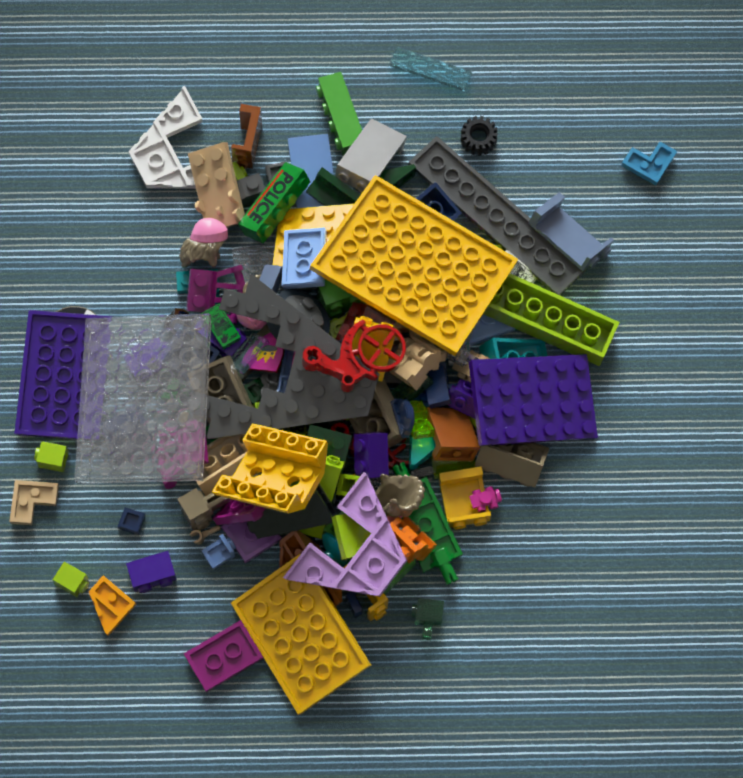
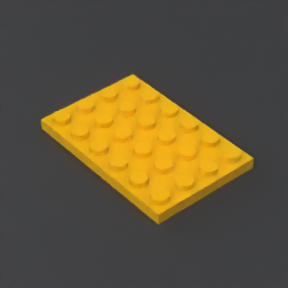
M301 554L231 602V605L298 715L304 713L372 666L323 586L290 581L283 578Z

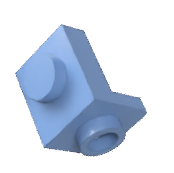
M222 534L219 536V540L204 548L201 552L211 568L215 570L235 557L234 549L236 547L230 537L226 539Z

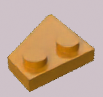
M104 575L89 590L104 632L109 636L136 606V603Z

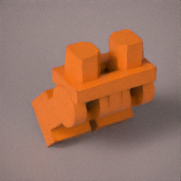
M397 517L390 522L409 564L414 559L423 561L437 546L424 531L418 534L421 528L409 517H404L403 519Z

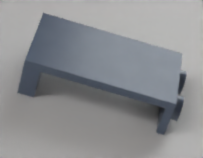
M559 192L535 210L528 224L580 270L584 271L589 266L593 268L600 260V257L605 258L611 252L610 246L614 239L611 237L603 244L596 240L560 208L565 196Z

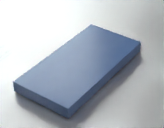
M328 134L288 138L290 162L292 165L305 170L311 181L308 187L315 180L317 173L322 167L333 174ZM306 190L296 200L297 208L323 206L308 195Z

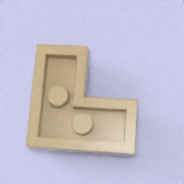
M15 480L9 522L11 524L32 525L35 505L56 506L59 489L58 483Z

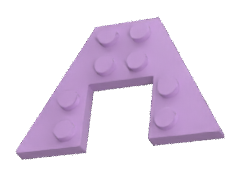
M363 472L337 508L371 533L345 568L341 567L315 545L309 543L285 574L284 579L380 597L406 564V557L369 477Z

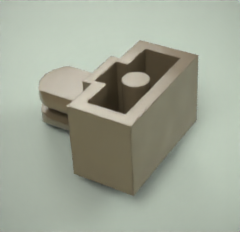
M197 488L177 498L180 509L192 530L198 529L199 531L210 525L209 522L212 521L211 515H213V511L230 501L229 498L214 495L213 493L204 497L201 490L198 491Z

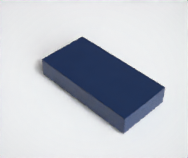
M441 365L437 370L428 371L431 379L426 378L425 380L430 409L451 404L445 367Z

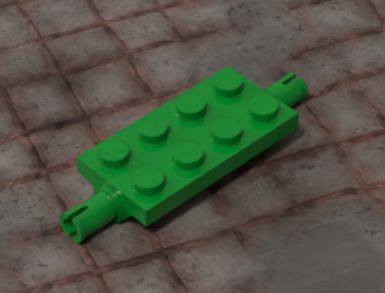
M404 462L400 463V466L397 464L392 467L395 475L404 476L406 474L410 476ZM427 477L420 479L423 483L422 486L425 488L424 499L421 500L419 508L414 510L408 517L421 528L418 534L424 531L437 546L423 561H417L423 573L439 568L446 582L445 584L450 585L451 582L454 583L459 580L451 562L461 557L463 553Z

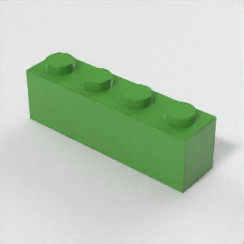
M337 72L318 78L316 92L318 98L323 99L322 109L324 115L329 116L328 126L330 132L335 133L334 143L337 151L341 150L342 156H344L361 133L362 128L342 72Z

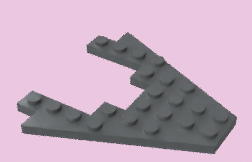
M250 274L245 294L224 289L219 310L279 325L280 330L275 346L296 353L285 393L264 388L258 409L196 392L191 413L211 418L207 439L246 434L252 423L274 429H284L369 416L380 375L378 372H375L378 376L377 380L374 381L365 377L354 385L351 392L342 391L339 379L323 374L318 370L308 371L302 365V356L305 348L316 346L325 356L336 361L340 358L341 343L254 275ZM354 355V357H355V359L357 360V362H358L364 369H366V370H368V371L371 370V369L367 368V367L361 362V360H360L359 357H357L356 355ZM312 356L311 358L308 357V360L312 361L313 359L316 360V357Z

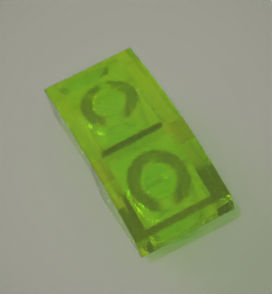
M409 401L414 410V426L411 432L413 439L434 437L435 429L428 420V410L422 401Z

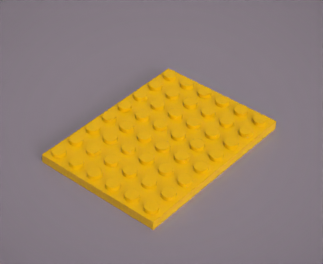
M375 175L311 263L309 269L453 356H456L517 264L518 259Z

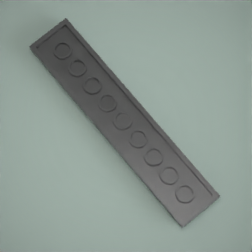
M436 136L409 161L408 165L414 164L416 166V173L430 185L436 182L463 215L497 245L499 244L504 251L509 250L536 276L537 280L549 291L561 296L586 271L580 270L528 224L531 219L439 137Z

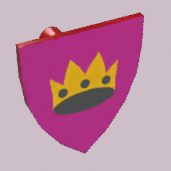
M270 332L252 346L240 368L277 373L282 362L284 349L275 346L277 339Z

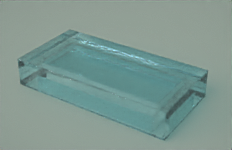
M252 333L231 357L237 372L243 375L270 344L267 339L255 333Z

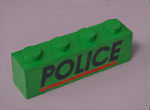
M287 162L283 164L242 217L241 221H239L238 225L245 236L264 244L311 182L304 169Z

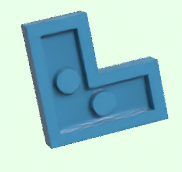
M659 142L649 157L632 147L621 166L656 186L676 156L677 151Z

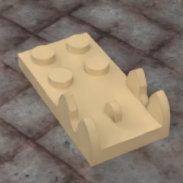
M222 142L188 153L199 201L195 202V209L202 214L203 219H216L223 223L226 228L238 225L245 213L228 143Z

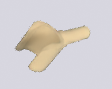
M217 525L203 532L193 530L190 536L193 537L200 534V538L194 541L195 544L199 545L204 542L205 537L221 529Z

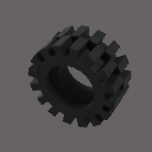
M474 116L473 120L469 118L467 123L463 124L461 130V145L466 147L465 151L469 152L471 150L472 155L475 152H478V156H481L482 152L486 155L488 150L492 151L496 145L497 127H495L494 122L490 123L489 118L486 121L483 120L484 116H480V119ZM476 130H481L486 133L487 138L484 141H475L471 134Z

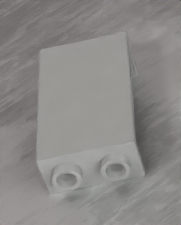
M371 118L337 164L335 177L363 192L375 175L380 177L396 153L401 154L407 136Z

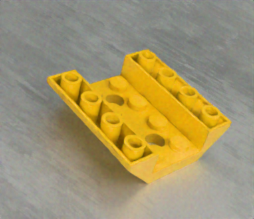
M252 423L242 440L248 450L232 477L221 475L212 493L288 514L305 509L324 476L328 442ZM262 472L261 475H258L255 478L253 477L254 474ZM299 481L297 485L290 487L293 482Z

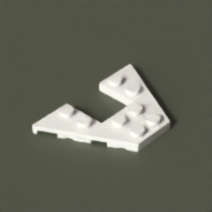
M185 86L182 87V91L168 104L166 110L161 112L155 119L151 128L140 137L139 142L129 151V155L146 188L196 189L191 166L182 167L167 139L203 122Z

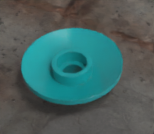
M324 533L322 535L324 553L341 567L346 566L350 559L342 560L337 539L330 533Z

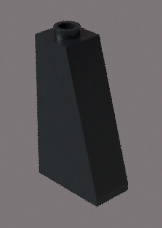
M318 484L305 509L288 514L266 508L259 520L255 522L247 521V527L259 539L333 523L331 517L338 515V512L321 485Z

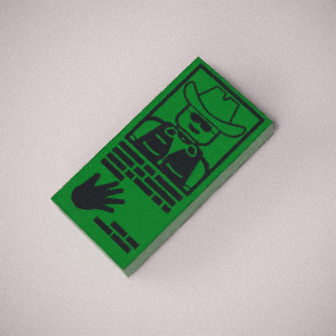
M218 303L201 313V316L224 350L241 340V336L225 311L219 310L220 304Z

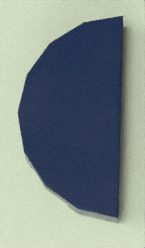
M394 399L390 403L401 438H408L414 426L413 407L406 399Z

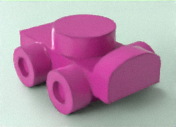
M493 486L486 487L483 492L480 489L474 490L472 492L473 495L469 496L472 509L477 508L478 513L486 511L485 506L487 505L490 506V509H496L499 507L498 503L502 502L499 489L493 490Z

